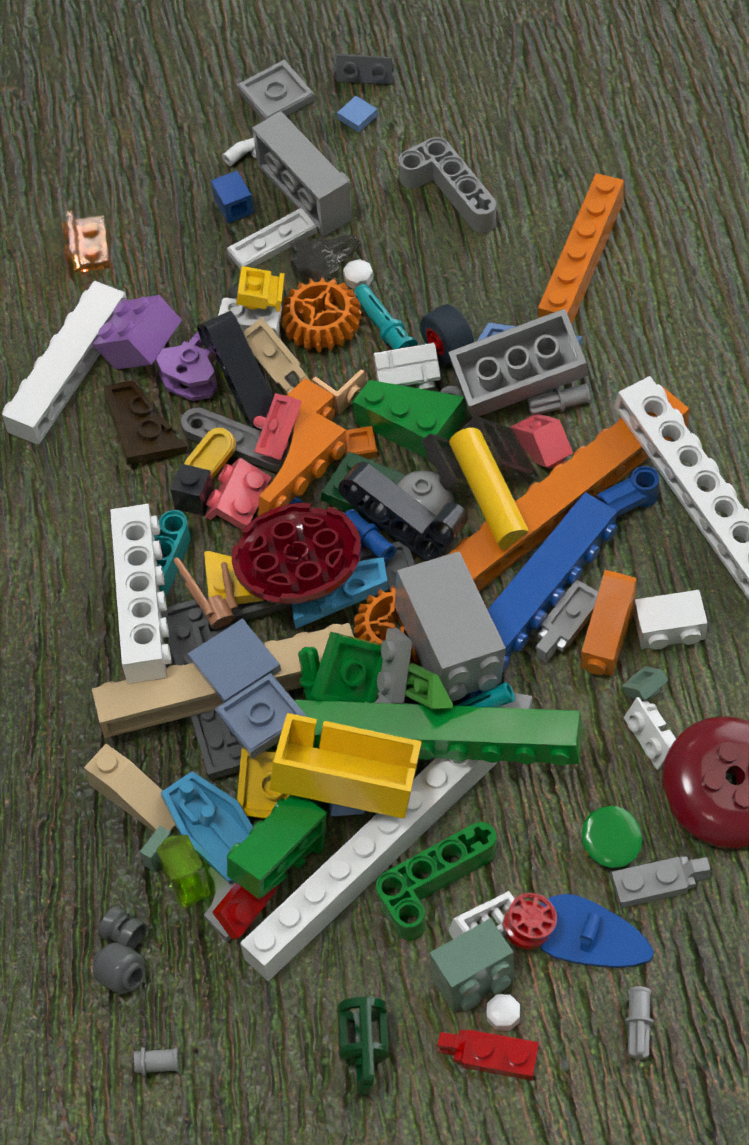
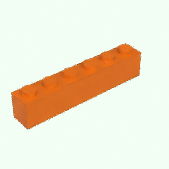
M598 173L595 174L538 306V318L565 309L572 325L623 204L624 180Z

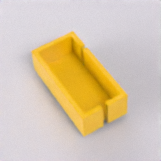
M290 713L286 714L273 761L269 790L402 819L406 818L422 741L324 721L318 749L313 747L317 719Z

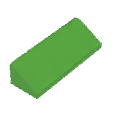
M409 662L405 696L431 709L453 708V704L439 676Z

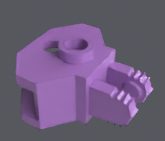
M198 332L194 334L189 343L184 341L181 346L162 349L156 357V362L160 368L159 376L166 390L191 401L212 398L218 389L213 368L215 360L213 351L202 349L204 344ZM184 384L188 386V388L183 389L180 387V385Z

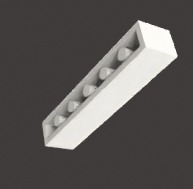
M94 281L90 288L82 293L77 307L67 315L63 327L58 334L52 337L49 347L43 356L36 360L34 369L28 378L21 382L13 400L5 405L2 417L8 433L35 444H40L100 355V352L93 346V343L99 336L98 331L109 322L114 315V308L121 301L127 300L125 292Z

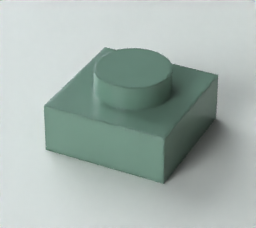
M644 666L621 687L627 697H639L641 700H648L659 693L660 687L668 681V678L663 670Z
M162 826L157 828L140 850L144 866L153 872H156L161 864L165 865L171 859L175 849L171 832Z

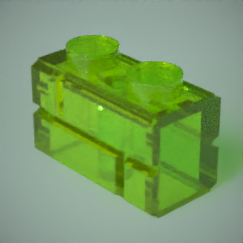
M182 834L165 839L156 851L165 880L173 892L179 907L185 908L208 897L211 892L204 866L188 835Z

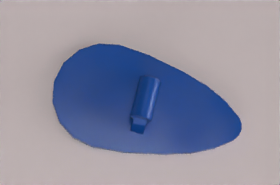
M571 894L556 895L548 899L556 910L557 923L546 942L540 948L553 958L575 964L607 968L635 967L646 964L653 958V948L646 938L634 926L599 904Z

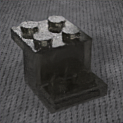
M477 416L461 429L476 428L481 431L505 483L512 479L531 484L539 477L513 429ZM430 433L422 440V443L427 451V459L435 466L440 476V484L449 492L453 491L463 494L468 498H475L449 444L450 440Z

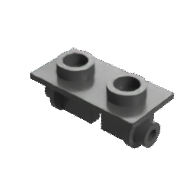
M336 54L337 81L393 84V71L395 69L393 57Z

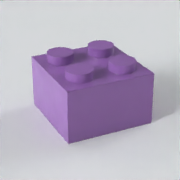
M160 295L123 300L114 308V315L110 321L104 324L98 331L99 336L93 343V346L115 369L152 365L182 319Z

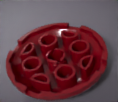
M295 503L271 509L252 520L241 531L242 537L237 545L233 546L231 559L237 580L252 595L271 603L303 604L329 595L340 588L351 577L360 559L361 541L356 526L342 512L332 507H328L325 510L312 508L311 503Z
M729 716L707 718L686 728L670 746L662 768V788L665 789L666 797L671 806L669 809L674 818L696 839L722 849L734 850L749 846V721ZM734 773L738 780V785L730 784L725 774Z

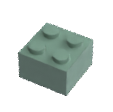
M491 918L430 952L432 980L453 1013L461 1009L467 1011L474 1008L480 1003L482 997L492 991L499 993L505 990L511 984V980L514 979L513 951Z

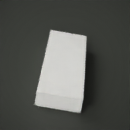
M300 208L229 246L227 252L240 270L241 266L254 268L318 233L317 226L305 211Z

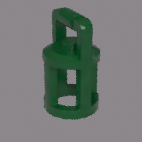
M354 997L341 1001L337 1005L339 1058L346 1064L356 1066L357 1095H369L374 1084V1065L389 1058L386 1002L379 998ZM359 1008V1012L349 1011L351 1009ZM378 1021L379 1043L373 1042L372 1022ZM347 1022L354 1023L355 1043L348 1044Z

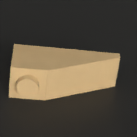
M105 744L84 767L90 786L155 832L159 826H162L172 833L176 825L161 797L163 790L129 759Z

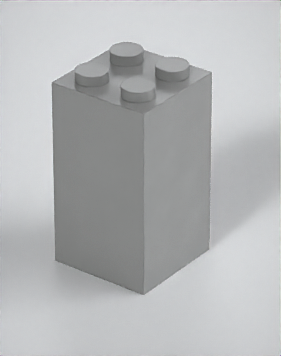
M460 551L397 570L395 608L409 639L412 641L413 648L422 667L439 676L450 700H459L466 694L478 690L487 691L501 683L506 648Z

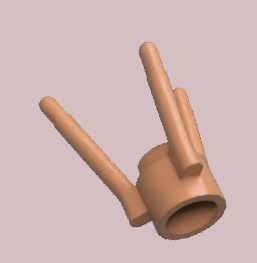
M175 558L174 563L185 579L186 587L203 610L211 628L219 629L230 624L235 619L232 611L237 609L238 605L233 596L227 563L223 562L221 564L226 599H222L221 595H215L206 599L181 560Z

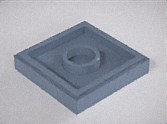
M243 618L188 653L191 663L223 703L269 673L274 675L281 671L278 661Z
M271 673L215 708L217 716L252 759L279 742L287 713L307 717Z

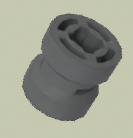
M114 906L102 919L98 934L107 941L114 940L134 950L143 939L147 925L138 918L131 919L128 917L127 911L119 906Z

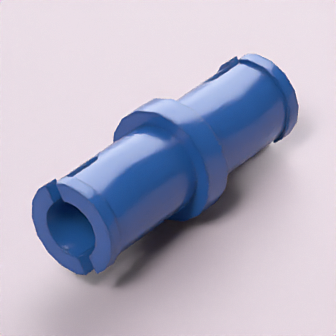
M350 509L344 513L356 526L360 536L361 547L368 548L378 558L384 557L385 563L394 557L396 547L380 534V529L375 524H369L355 509Z

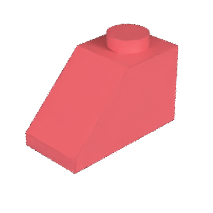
M536 414L510 427L514 436L535 464L554 468L559 464H563L565 457L573 454L560 419Z

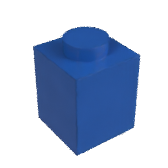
M238 171L222 175L211 181L214 201L227 224L254 213L251 193Z

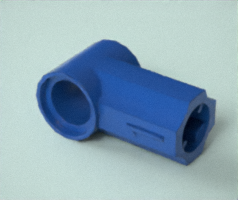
M638 467L633 471L631 478L597 494V499L617 510L616 517L637 506H651L658 499L660 476L652 467Z

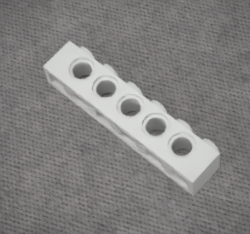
M149 504L110 509L121 661L127 684L167 678L166 664H171L172 661L169 644H164V638L169 637L167 618H162L161 611H167L164 591L159 592V586L165 585L162 566H157V560H162L160 541H155V535H160L158 517L151 515Z

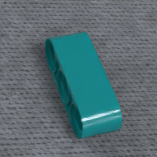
M178 510L167 511L159 519L160 535H155V541H160L162 556L168 555L162 558V560H157V566H162L165 585L159 586V592L164 591L165 598L179 570L174 563V559L179 558L182 562L191 540L187 518L183 512Z

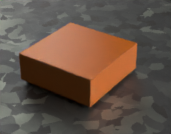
M372 426L346 430V455L350 451L367 459L378 457Z

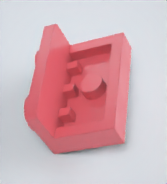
M239 458L231 466L227 464L218 477V480L221 482L218 490L214 489L206 502L209 509L205 517L211 520L218 515L243 530L251 522L259 505V495L267 488L271 476L242 458Z

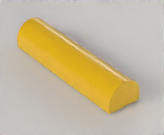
M476 428L460 430L451 437L449 444L498 547L507 550L527 534L529 530L481 431Z

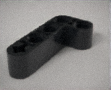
M228 311L197 325V331L205 348L213 351L246 425L261 430L254 426L253 420L257 416L267 417L273 396L237 318L232 311Z
M365 462L356 463L338 486L341 496L425 561L441 557L468 521L466 510L457 503L452 502L445 504L438 514L435 515L381 472Z

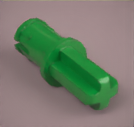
M303 647L298 652L302 675L299 683L304 687L306 700L323 701L310 695L320 666L318 651L315 647Z

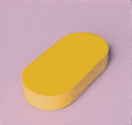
M224 428L210 430L188 456L185 464L210 470L213 479L235 452L236 439L234 435Z

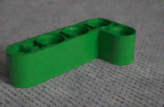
M486 822L474 823L379 876L376 881L379 906L400 938L406 941H414L424 934L426 921L425 910L420 902L422 899L486 865L495 858L497 854V835L495 829ZM448 856L460 858L454 863H448L444 860ZM426 872L430 874V876L426 879H417L414 877L417 873ZM396 888L400 890V893L395 896H388L385 894V891ZM406 916L418 918L417 921L411 924L401 921Z

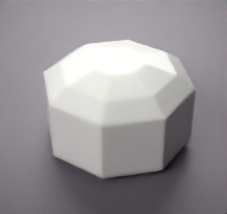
M361 259L348 262L343 269L346 285L353 289L361 284L369 286L373 280L370 263Z
M497 994L487 1003V1022L496 1031H511L520 1022V1004L511 995Z

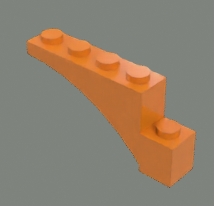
M306 378L286 395L302 401L299 408V416L292 428L293 438L282 468L271 484L259 495L258 516L271 509L288 505L296 496H301L315 478H320L325 473L327 467L334 460H339L345 453L346 429L332 422L335 415L334 395Z

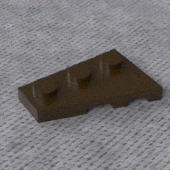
M134 380L104 386L105 399L127 465L187 453V445L182 439H178L175 436L170 424L166 419L162 420L154 410L153 403Z

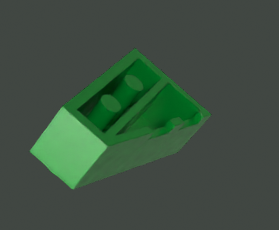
M369 380L353 400L356 424L362 427L372 426L374 433L432 462L466 418L465 397L374 380Z
M289 795L286 799L281 798L274 805L271 814L264 821H258L252 827L249 836L241 844L236 843L230 849L226 857L227 876L260 899L286 879L285 871L292 866L300 869L306 863V860L303 859L312 851L318 855L324 850L327 812L304 797Z

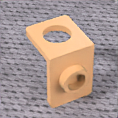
M361 369L338 391H335L317 377H314L311 381L334 395V409L340 415L350 404H353V400L366 385V373Z

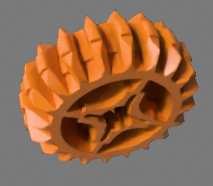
M323 276L320 282H314L310 278L307 285L299 282L298 290L290 289L289 297H284L281 312L282 328L289 340H294L297 347L304 345L307 352L313 347L319 353L322 348L326 347L332 352L336 344L343 348L344 340L352 341L353 333L358 332L359 323L362 319L360 301L356 298L353 289L348 290L345 282L338 285L335 278L330 282H326Z
M393 585L390 588V592L385 593L379 588L377 598L368 595L366 599L367 604H360L359 614L354 618L355 638L382 644L386 640L387 628H396V620L399 622L400 631L408 637L395 608L396 588ZM412 645L410 662L418 665L419 659Z

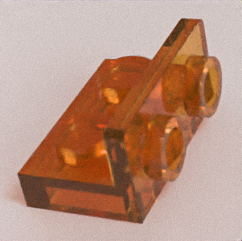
M66 210L67 221H63L62 226L64 238L69 239V244H64L66 260L67 262L72 261L75 273L110 268L104 215L75 219L73 210Z

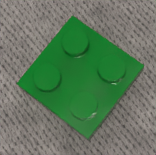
M330 631L310 695L323 701L374 703L379 691L377 676L381 672L383 662L381 654L382 644Z

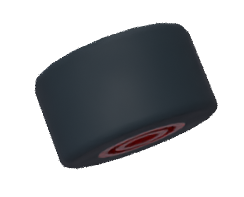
M450 304L440 306L423 316L420 321V331L425 344L435 343L437 360L445 365L452 364L448 352L474 343V336L467 320L456 307Z

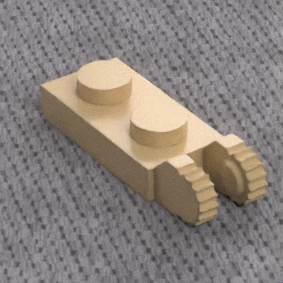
M262 317L243 331L257 362L274 383L280 385L286 395L294 389L285 379L292 372H294L299 382L305 378L311 381L300 368L298 360Z

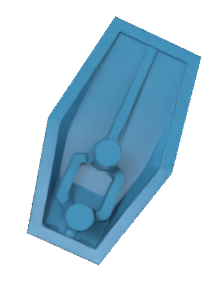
M191 771L163 790L161 797L183 841L221 877L230 883L233 880L227 876V854L236 843L241 844L249 836L253 826L236 799Z

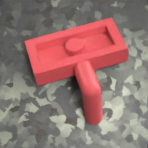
M275 393L267 417L257 416L253 420L254 426L262 430L254 450L255 453L281 460L283 453L287 449L293 425L298 419L302 401Z

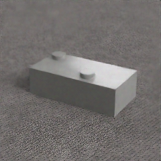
M281 111L252 127L258 167L297 209L302 208L323 237L352 220L349 193L351 184L348 177L343 172L339 173Z
M565 309L448 352L472 419L589 376L586 360Z

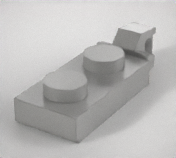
M578 580L572 584L541 624V630L538 633V638L541 640L536 646L537 654L535 657L547 663L557 649L563 652L566 647H569L591 618L598 591Z
M387 628L386 640L382 642L381 654L383 662L381 672L377 676L378 699L374 703H404L412 641L398 628Z
M686 856L613 871L611 877L620 908L686 894L688 889L696 887L695 881L710 878L711 869L707 857L688 861Z

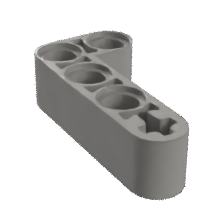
M440 137L430 138L401 153L398 161L400 182L404 187L418 188L433 180L473 230L479 233H487L495 228V199L445 139Z

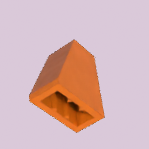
M609 570L604 571L581 651V668L587 669L590 673L596 675L606 674L613 676L634 615L637 578Z

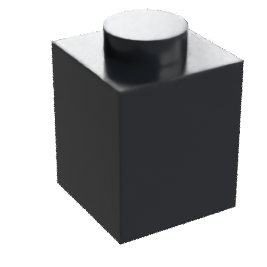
M181 463L170 487L174 508L201 516L205 515L208 508L206 502L214 490L211 471Z

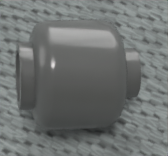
M113 942L99 950L96 954L93 974L95 980L117 994H126L137 989L144 981L146 974L145 962L138 952L121 943Z

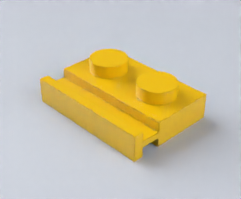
M241 266L236 304L250 310L259 308L266 310L267 306L275 307V311L280 312L284 273H280L278 277L272 276L271 271Z

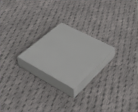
M285 60L237 84V90L263 121L280 111L287 116L315 101L314 93Z

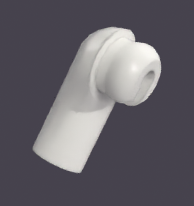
M254 138L240 141L222 154L224 162L228 166H232L249 151L254 158H257Z

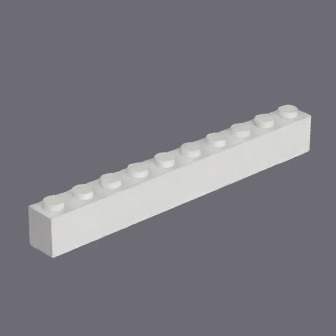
M444 758L434 759L414 778L406 818L402 819L377 813L240 943L244 959L267 981H270L498 762L490 763L484 760L468 759L464 761Z

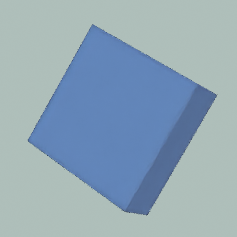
M357 96L352 98L337 112L338 120L357 132L364 129L378 116L377 108Z

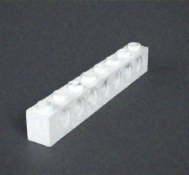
M651 376L619 391L614 406L749 600V510L747 508L744 509L740 504L733 486L726 483L721 477L716 462L712 458H708L704 453L699 438L694 433L691 434L687 429L682 414L679 410L673 409L661 385H656ZM646 412H653L657 417H651ZM663 437H671L675 441L670 442L665 440ZM681 461H687V462L691 463L692 466H691V467L684 466V465L681 463ZM698 486H705L710 492H704ZM716 511H722L726 513L728 517H721L716 513ZM733 537H742L746 543L737 542Z

